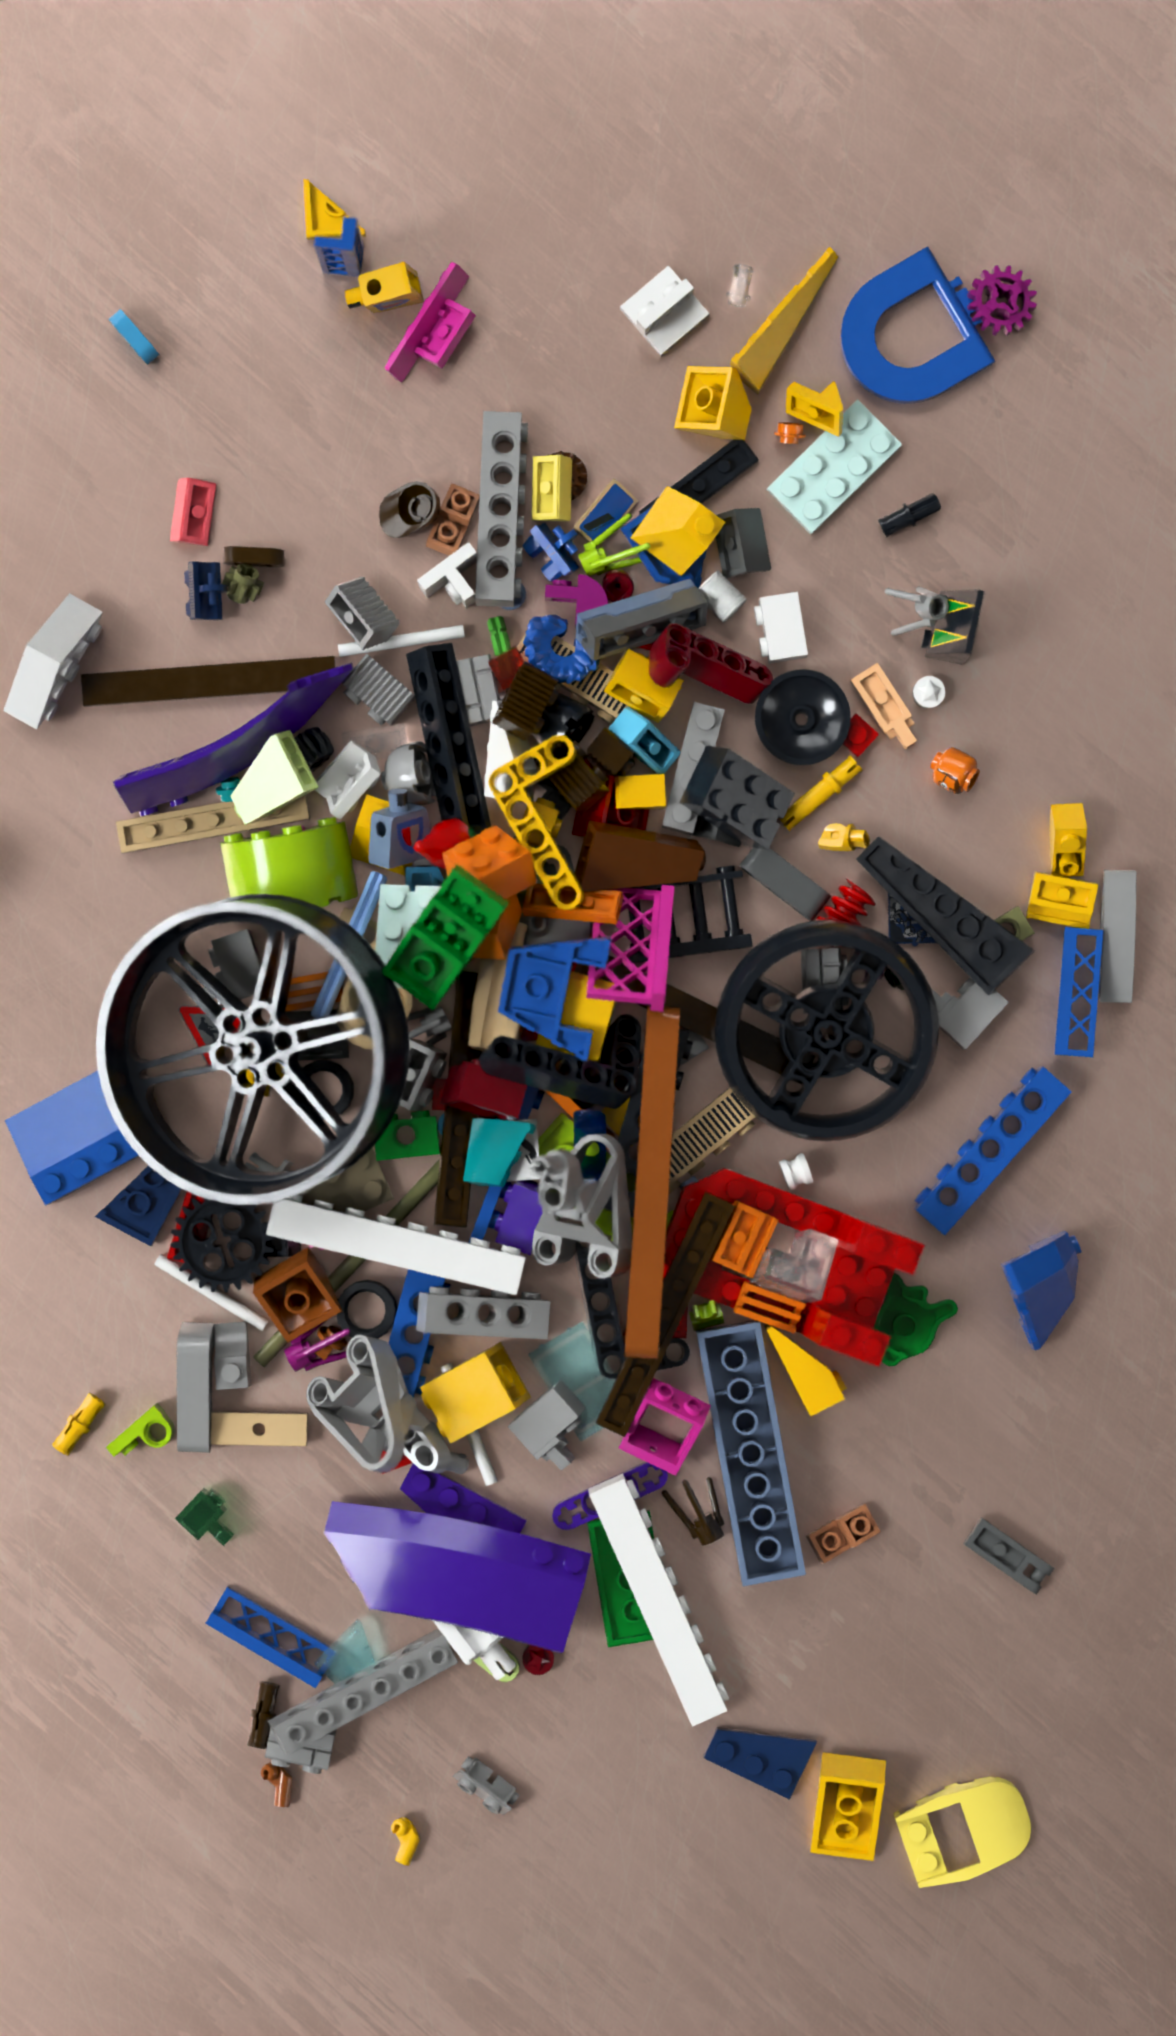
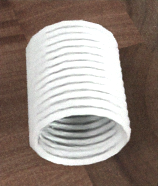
M720 570L712 574L698 588L707 599L709 609L722 622L727 621L747 600L737 588H734V585L728 579H725Z

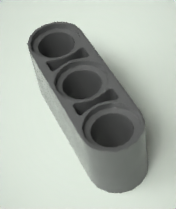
M752 848L739 865L746 873L809 921L815 919L831 898V895L770 848L769 850Z

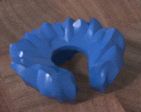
M558 615L535 616L527 625L528 629L523 644L526 646L525 656L528 657V662L531 665L558 679V684L565 682L569 684L575 680H583L591 671L598 669L600 659L593 661L576 638L573 645L575 646V651L572 655L563 657L553 651L551 640L556 636L561 638L566 634L567 619H563Z

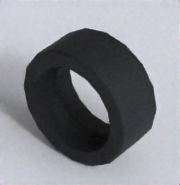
M316 1060L305 1065L303 1069L310 1077L319 1071H328L339 1078L342 1084V1095L333 1107L339 1115H342L350 1106L354 1096V1083L349 1072L341 1064L330 1060ZM293 1083V1086H294V1087L299 1091V1093L307 1100V1097H306V1096L302 1093V1091L296 1086V1084ZM307 1100V1102L314 1108V1110L319 1114V1116L323 1120H325L322 1117V1115L317 1111V1109Z
M372 1280L357 1281L347 1287L338 1298L342 1308V1312L336 1314L338 1324L342 1330L348 1328L350 1330L349 1336L352 1338L356 1335H364L378 1339L386 1334L394 1324L397 1313L396 1300L389 1288L380 1282ZM361 1292L375 1293L384 1302V1319L375 1328H358L351 1322L348 1316L349 1302L355 1295Z

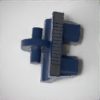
M188 562V570L184 572L185 584L189 587L186 615L190 617V620H223L221 593L227 592V586L221 584L220 562Z

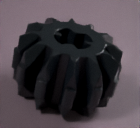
M319 727L307 728L294 738L311 772L322 766L334 752L329 737Z

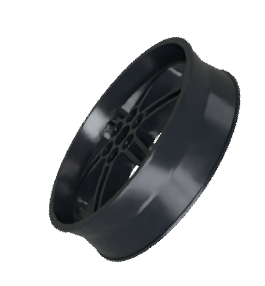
M247 894L226 898L182 911L149 930L135 943L114 972L103 998L97 1025L96 1055L101 1087L114 1121L127 1142L153 1170L178 1187L203 1198L239 1205L263 1204L293 1197L339 1175L353 1166L372 1149L390 1125L399 1107L409 1068V1031L405 1009L395 982L381 972L385 967L384 962L368 941L341 918L320 906L284 895ZM228 922L255 923L267 930L268 941L250 1007L244 1005L222 982L187 952L184 944L190 934L211 925ZM283 931L284 943L272 998L269 997ZM300 934L309 936L325 948L347 974L359 1000L356 1011L301 1022H293L287 1017L286 1006L293 973L296 942ZM174 958L225 1007V1010L174 961ZM163 971L168 973L217 1026L219 1038L215 1043L154 1060H146L137 1054V1022L147 992L157 976ZM263 1008L270 1014L269 1023L262 1019L261 1011ZM234 1015L241 1022L240 1030L233 1026L232 1018ZM363 1018L365 1020V1026L309 1040L306 1030L307 1028L349 1019ZM284 1032H287L292 1038L291 1047L284 1043ZM356 1035H366L373 1041V1075L362 1107L353 1121L348 1124L342 1120L330 1101L299 1064L298 1055L304 1049ZM250 1043H253L255 1046L252 1050L253 1053L250 1051ZM226 1046L232 1049V1061L225 1055ZM209 1052L211 1064L153 1077L147 1075L148 1068ZM277 1062L284 1068L283 1077L279 1076L276 1072L275 1066ZM248 1069L255 1076L254 1084L247 1080L246 1072ZM224 1070L231 1076L232 1083L216 1151L210 1160L201 1159L188 1149L168 1126L156 1105L153 1090L157 1083ZM293 1082H294V1083L296 1084V1086L302 1091V1093L307 1097V1099L312 1103V1105L317 1109V1111L322 1115V1117L327 1121V1123L331 1126V1128H332V1129L334 1130V1132L336 1133L337 1137H336V1136L334 1135V1133L330 1130V1128L326 1125V1123H325V1122L323 1121V1119L319 1116V1114L314 1110V1108L307 1102V1100H306V1099L299 1093V1091L292 1085ZM267 1085L272 1086L322 1140L325 1152L317 1163L304 1168L283 1172L256 1171L249 1169L244 1164L243 1155L253 1131ZM244 1095H248L229 1162H227L226 1157L237 1125Z

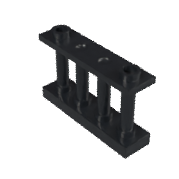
M735 866L716 868V874L698 876L696 881L629 887L661 891L662 885L674 887L689 885L696 935H693L692 942L681 943L680 937L676 935L672 909L668 958L753 946L751 934H744L743 929H740L733 879L742 878L743 872L742 870L735 871ZM721 881L727 931H724L725 937L712 939V933H708L702 883ZM638 900L633 905L641 912L640 900ZM628 910L631 923L636 917ZM643 924L631 930L640 941L645 938ZM640 950L628 958L632 963L648 961Z

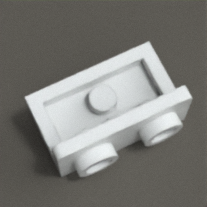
M350 741L318 777L316 783L319 788L314 791L327 799L332 815L341 820L347 812L350 813L356 808L359 798L367 789H372L377 784L381 773L376 756L354 741Z

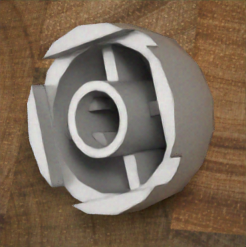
M416 741L397 747L388 756L385 763V771L381 773L382 785L386 791L399 788L406 789L408 803L420 806L434 803L435 800L431 797L436 795L430 764L427 762L424 754L427 753L423 742Z

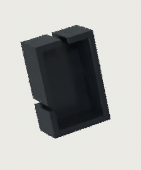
M706 746L679 803L697 815L704 816L706 821L744 846L769 850L780 827V824L776 821L778 818H784L795 793L729 748Z

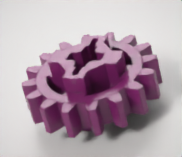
M995 265L991 274L985 269L980 274L982 280L975 278L971 285L976 290H970L967 294L968 298L974 300L969 303L967 310L976 311L972 321L981 320L983 322L981 326L982 331L990 326L992 327L993 335L996 336L999 330L1003 329L1005 335L1008 336L1012 332V326L1017 331H1020L1024 326L1022 321L1028 323L1033 317L1028 311H1034L1037 306L1036 303L1030 301L1036 296L1037 292L1028 290V286L1032 282L1031 279L1025 281L1020 279L1023 274L1022 270H1019L1014 275L1011 273L1010 265L1006 267L1004 272H1001L999 266ZM1001 281L1008 282L1012 285L1004 284ZM985 288V294L988 298L987 302L983 305L982 292ZM1019 296H1021L1022 299V307L1020 313L1018 311L1019 307L1016 304L1017 298ZM1005 297L1007 299V303L1001 302L999 304L996 301L997 298L1002 299ZM992 316L1001 317L1003 320L996 319Z

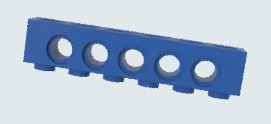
M1043 1066L1037 1070L1032 1067L1020 1080L1023 1086L1017 1093L1014 1094L1010 1091L999 1103L1002 1110L994 1118L989 1115L978 1127V1130L981 1132L973 1142L968 1139L956 1152L960 1157L953 1165L946 1163L935 1177L939 1181L932 1189L926 1186L915 1198L914 1201L918 1204L914 1210L941 1234L946 1235L1071 1094L1072 1091ZM1032 1091L1040 1097V1105L1035 1110H1029L1024 1104L1025 1096ZM1013 1115L1019 1121V1128L1015 1133L1008 1134L1003 1128V1122L1006 1117ZM989 1139L994 1140L998 1145L997 1154L991 1158H987L982 1152L983 1143ZM972 1163L977 1168V1176L974 1180L966 1182L961 1177V1169L965 1164ZM946 1187H951L956 1192V1199L951 1205H944L940 1201V1192Z

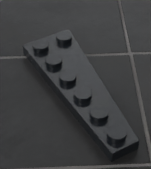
M877 837L856 858L987 995H991L1035 952L1032 947L883 838Z

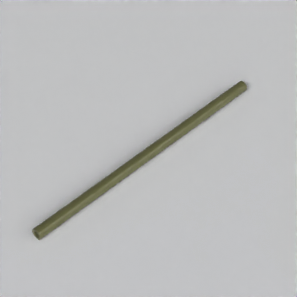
M479 1116V1117H478V1118H481V1119H488V1118H485V1117H482V1116ZM440 1159L386 1215L396 1219L395 1225H399L438 1184ZM348 1255L328 1277L334 1292L348 1280L366 1259ZM278 1330L253 1356L260 1365L266 1367L284 1348L287 1341Z

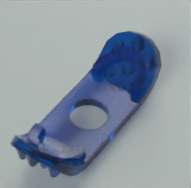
M588 1108L587 1110L574 1112V1147L581 1138L587 1135L606 1134V1115L600 1112V1110L592 1111ZM595 1141L599 1146V1152L594 1156L585 1155L580 1166L583 1183L598 1182L606 1167V1146L599 1141Z

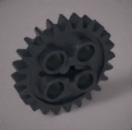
M194 1197L192 1202L195 1208L191 1209L184 1206L182 1210L187 1217H176L175 1219L182 1226L181 1229H172L171 1234L179 1237V1240L170 1244L171 1247L180 1248V1252L174 1255L173 1259H183L184 1261L179 1271L190 1269L191 1273L188 1281L199 1277V1288H202L206 1282L211 1283L212 1292H215L218 1284H222L225 1293H228L232 1283H234L238 1290H241V1280L243 1279L252 1284V1272L260 1276L263 1274L259 1263L266 1265L270 1263V1260L264 1256V1253L274 1251L272 1246L266 1244V1241L275 1238L266 1235L265 1230L269 1222H262L261 1220L266 1214V1210L256 1213L254 1209L257 1204L239 1205L218 1202L204 1198V1202H201ZM229 1212L237 1213L241 1217V1225L234 1229L227 1227L224 1223L225 1214ZM212 1214L217 1215L223 1236H230L231 1238L227 1248L234 1262V1267L232 1268L228 1266L223 1246L221 1244L216 1245L214 1242L218 1239V1232L212 1221ZM198 1223H206L211 1229L210 1237L207 1239L196 1237L193 1230L194 1226ZM240 1242L248 1243L252 1248L251 1256L244 1259L239 1258L234 1251L235 1245ZM209 1253L218 1254L222 1260V1265L217 1269L208 1268L204 1262L205 1256Z

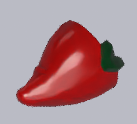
M459 819L442 820L432 828L423 840H419L414 844V850L425 857L430 864L446 869L442 853L478 834L472 827H468Z

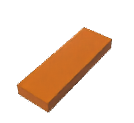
M534 884L527 888L522 911L524 916L617 924L623 902L622 891L613 890L583 891L584 899L582 904L576 909L565 910L553 902L544 884ZM567 886L561 890L560 899L564 904L569 905L575 901L576 891L573 887Z

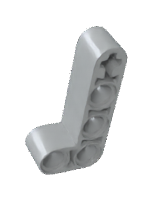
M182 1322L178 1334V1452H211L212 1355L215 1345L214 1323Z

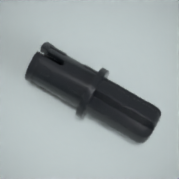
M931 493L909 505H906V503L902 504V508L879 518L878 522L887 538L910 525L916 526L915 522L939 511L941 504L937 496Z

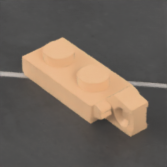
M878 663L850 680L872 716L890 740L896 736L905 750L917 742L909 727L914 725L911 719L912 715Z

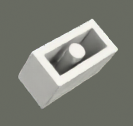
M798 592L760 597L759 606L754 607L757 626L763 625L764 637L759 638L762 657L768 656L769 664L806 658L808 651Z

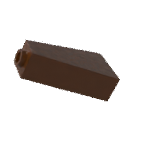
M589 820L574 875L584 892L696 881L699 871H702L705 866L706 853L699 842L694 839Z

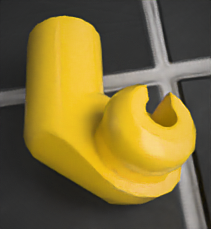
M402 1817L394 1820L391 1825L392 1832L396 1833L401 1843L395 1860L409 1866L420 1842V1836L413 1822L408 1818Z

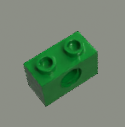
M429 1110L410 1112V1119L398 1120V1114H395L390 1125L375 1144L376 1161L440 1154L437 1116H430ZM402 1126H410L415 1131V1139L411 1144H403L399 1141L397 1134Z

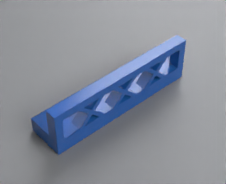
M344 217L341 239L315 236L314 247L323 273L358 277L362 271L364 243L357 218Z
M1065 927L1055 1055L1093 1058L1103 930ZM1077 935L1096 936L1095 950L1086 958L1076 948ZM1077 954L1082 961L1075 966V956ZM1095 955L1093 968L1088 960ZM1085 963L1093 973V982L1082 990L1074 981V972ZM1073 985L1080 992L1074 998H1072ZM1092 987V997L1090 999L1085 992ZM1080 996H1083L1091 1005L1090 1014L1082 1021H1079L1071 1012L1072 1003ZM1070 1018H1072L1077 1024L1071 1030ZM1090 1018L1088 1032L1082 1024ZM1079 1027L1088 1036L1087 1051L1068 1049L1069 1035Z
M227 1586L205 1623L314 1688L319 1684L337 1652L334 1648ZM229 1596L241 1603L244 1615L231 1618L221 1612ZM247 1607L255 1612L248 1614ZM260 1615L266 1617L269 1620L271 1631L262 1634L256 1633L252 1630L249 1618ZM245 1619L247 1627L238 1621ZM274 1623L281 1626L282 1628L275 1630ZM288 1631L296 1635L298 1647L290 1650L280 1647L277 1634ZM273 1636L274 1643L265 1637ZM301 1639L305 1640L310 1644L303 1646ZM318 1648L327 1653L319 1669L307 1663L304 1650ZM300 1652L301 1658L295 1656L293 1653Z

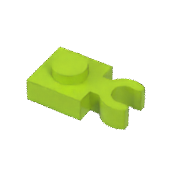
M714 1300L700 1305H693V1311L689 1312L694 1331L724 1323L720 1304L716 1305Z

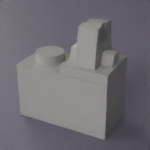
M245 929L212 940L213 948L208 950L214 968L219 966L221 970L215 973V977L239 1000L254 996L262 964L251 931ZM205 987L203 988L213 999L215 998Z
M971 978L967 979L957 992L961 994L958 999L947 992L941 997L932 989L938 1011L939 1028L963 1050L969 1047L1009 1003L996 990L991 995H987Z
M560 1379L510 1423L508 1428L537 1460L541 1457L546 1461L550 1459L562 1471L575 1459L566 1446L569 1442L565 1438V1434L571 1432L582 1422L579 1416L586 1407Z

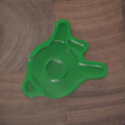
M893 1273L874 1324V1328L890 1336L882 1362L887 1366H896L904 1359L925 1352L935 1339L939 1325L957 1313V1304L951 1299L929 1304L926 1300L928 1289L925 1286H906L901 1277Z

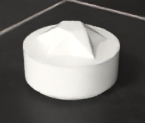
M925 676L919 679L913 688L915 702L926 709L938 706L945 697L944 684L934 676Z

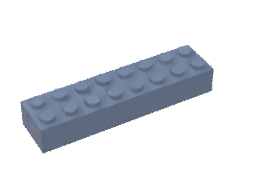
M752 1320L697 1330L696 1335L709 1405H711L710 1412L742 1585L748 1586L806 1575L760 1321Z

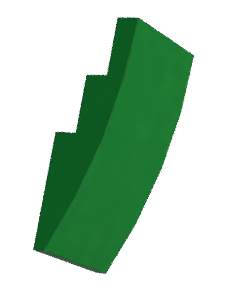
M457 864L451 870L437 893L430 899L417 921L411 925L381 972L431 1010H434L509 905V902Z

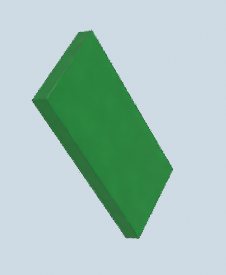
M647 1510L648 1516L651 1520L650 1510ZM600 1518L587 1522L608 1647L654 1640ZM651 1526L647 1529L651 1538L654 1539L653 1527Z

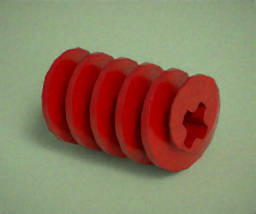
M846 879L850 887L840 885L838 888L843 897L833 895L831 901L835 908L825 906L823 910L828 918L818 916L816 921L838 920L861 925L856 917L857 914L867 917L869 914L864 905L875 906L876 903L866 891Z

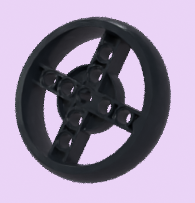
M818 920L800 923L784 928L761 941L747 953L730 975L719 1000L715 1019V1046L718 1061L729 1087L738 1100L753 1115L770 1127L784 1134L811 1141H840L856 1138L870 1133L896 1118L910 1105L923 1088L931 1072L938 1047L939 1019L936 1001L927 978L908 952L884 934L846 921ZM842 946L856 949L835 984L815 985L797 995L762 976L781 959L807 948ZM885 967H888L898 978L911 1003L915 1029L909 1058L874 1039V1019L865 1000ZM858 969L868 972L867 979L862 983H855L851 980L852 974ZM769 993H776L780 996V1001L777 1005L769 1007L763 1003L764 997ZM841 997H848L852 1000L851 1006L846 1010L835 1008L836 1001ZM744 1004L780 1023V1043L789 1062L769 1095L757 1085L742 1056L739 1025ZM802 1008L808 1012L807 1018L802 1022H795L791 1019V1015L796 1009ZM832 1025L834 1034H826L825 1037H822L820 1029L822 1027L827 1029ZM852 1040H859L863 1043L862 1049L857 1053H850L846 1050L847 1044ZM808 1052L819 1054L818 1061L812 1065L804 1064L802 1058ZM885 1055L890 1058L887 1067L879 1069L874 1066V1061L877 1057ZM858 1067L890 1085L884 1093L870 1103L848 1112L818 1115L799 1111L819 1077H839ZM792 1079H798L803 1082L801 1089L796 1092L788 1091L786 1085Z

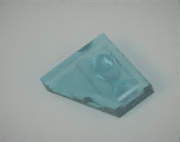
M359 1619L314 1662L315 1666L334 1684L375 1663Z

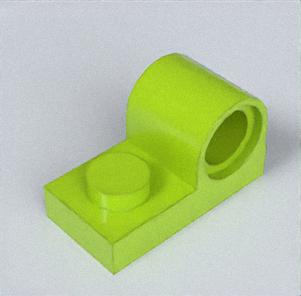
M156 1403L106 1448L113 1457L120 1452L126 1456L139 1444L136 1440L138 1436L150 1447H162L174 1437V1423L163 1408ZM160 1423L165 1427L166 1437L164 1439H155L151 1435L150 1428L152 1424Z

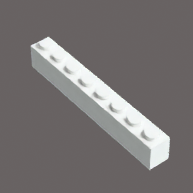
M300 1195L273 1203L266 1235L517 1295L526 1256L520 1255L521 1249L502 1245L501 1250L489 1248L490 1242L471 1237L470 1243L457 1240L459 1235L457 1233L440 1230L439 1235L426 1232L427 1226L411 1222L408 1223L406 1228L395 1225V1218L377 1215V1219L373 1220L364 1217L365 1211L346 1207L344 1213L332 1210L333 1203L315 1199L314 1205L301 1202L303 1196Z
M620 1474L589 1488V1496L692 1727L727 1712L725 1701L729 1700L723 1682L718 1684L715 1682L712 1672L717 1671L710 1653L703 1655L699 1646L700 1643L704 1642L697 1624L691 1626L686 1615L691 1613L684 1595L678 1597L673 1586L677 1585L678 1581L671 1566L665 1568L660 1557L665 1555L664 1549L658 1537L655 1539L651 1538L647 1528L653 1525L646 1509L644 1508L639 1511L635 1499L640 1496L633 1480L626 1481L624 1475Z

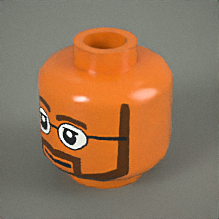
M954 747L947 749L944 753L938 752L930 765V768L934 770V783L954 794H960L963 791L969 792L976 783L980 770L977 769L976 759Z

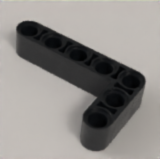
M630 1014L620 1015L609 1027L600 1063L589 1059L584 1061L575 1055L507 1036L496 1037L480 1055L479 1063L482 1070L491 1076L606 1108L617 1109L625 1103L637 1088L642 1029L639 1021Z
M577 1240L574 1255L596 1368L601 1376L608 1379H616L626 1357L611 1277L590 1279L586 1275L585 1267L588 1264L589 1248L583 1247ZM598 1292L603 1293L608 1300L606 1308L602 1311L595 1310L591 1304L593 1295ZM603 1324L610 1325L614 1331L613 1338L608 1342L601 1341L597 1335L598 1328ZM672 1338L670 1344H678L682 1349V1355L677 1361L673 1362L667 1358L665 1352L657 1371L683 1365L690 1356L688 1344L680 1338ZM610 1355L616 1356L620 1362L618 1371L613 1374L607 1373L603 1367L604 1360Z

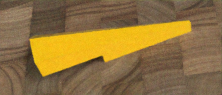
M830 247L826 249L817 263L807 271V275L799 285H795L772 311L756 333L752 334L739 354L736 353L731 359L730 366L738 370L741 381L756 394H759L838 259L839 256Z

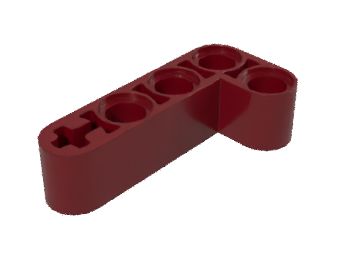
M677 623L669 624L650 648L649 675L657 685L664 688L671 687L684 674L739 701L753 704L773 680L771 671L762 663Z

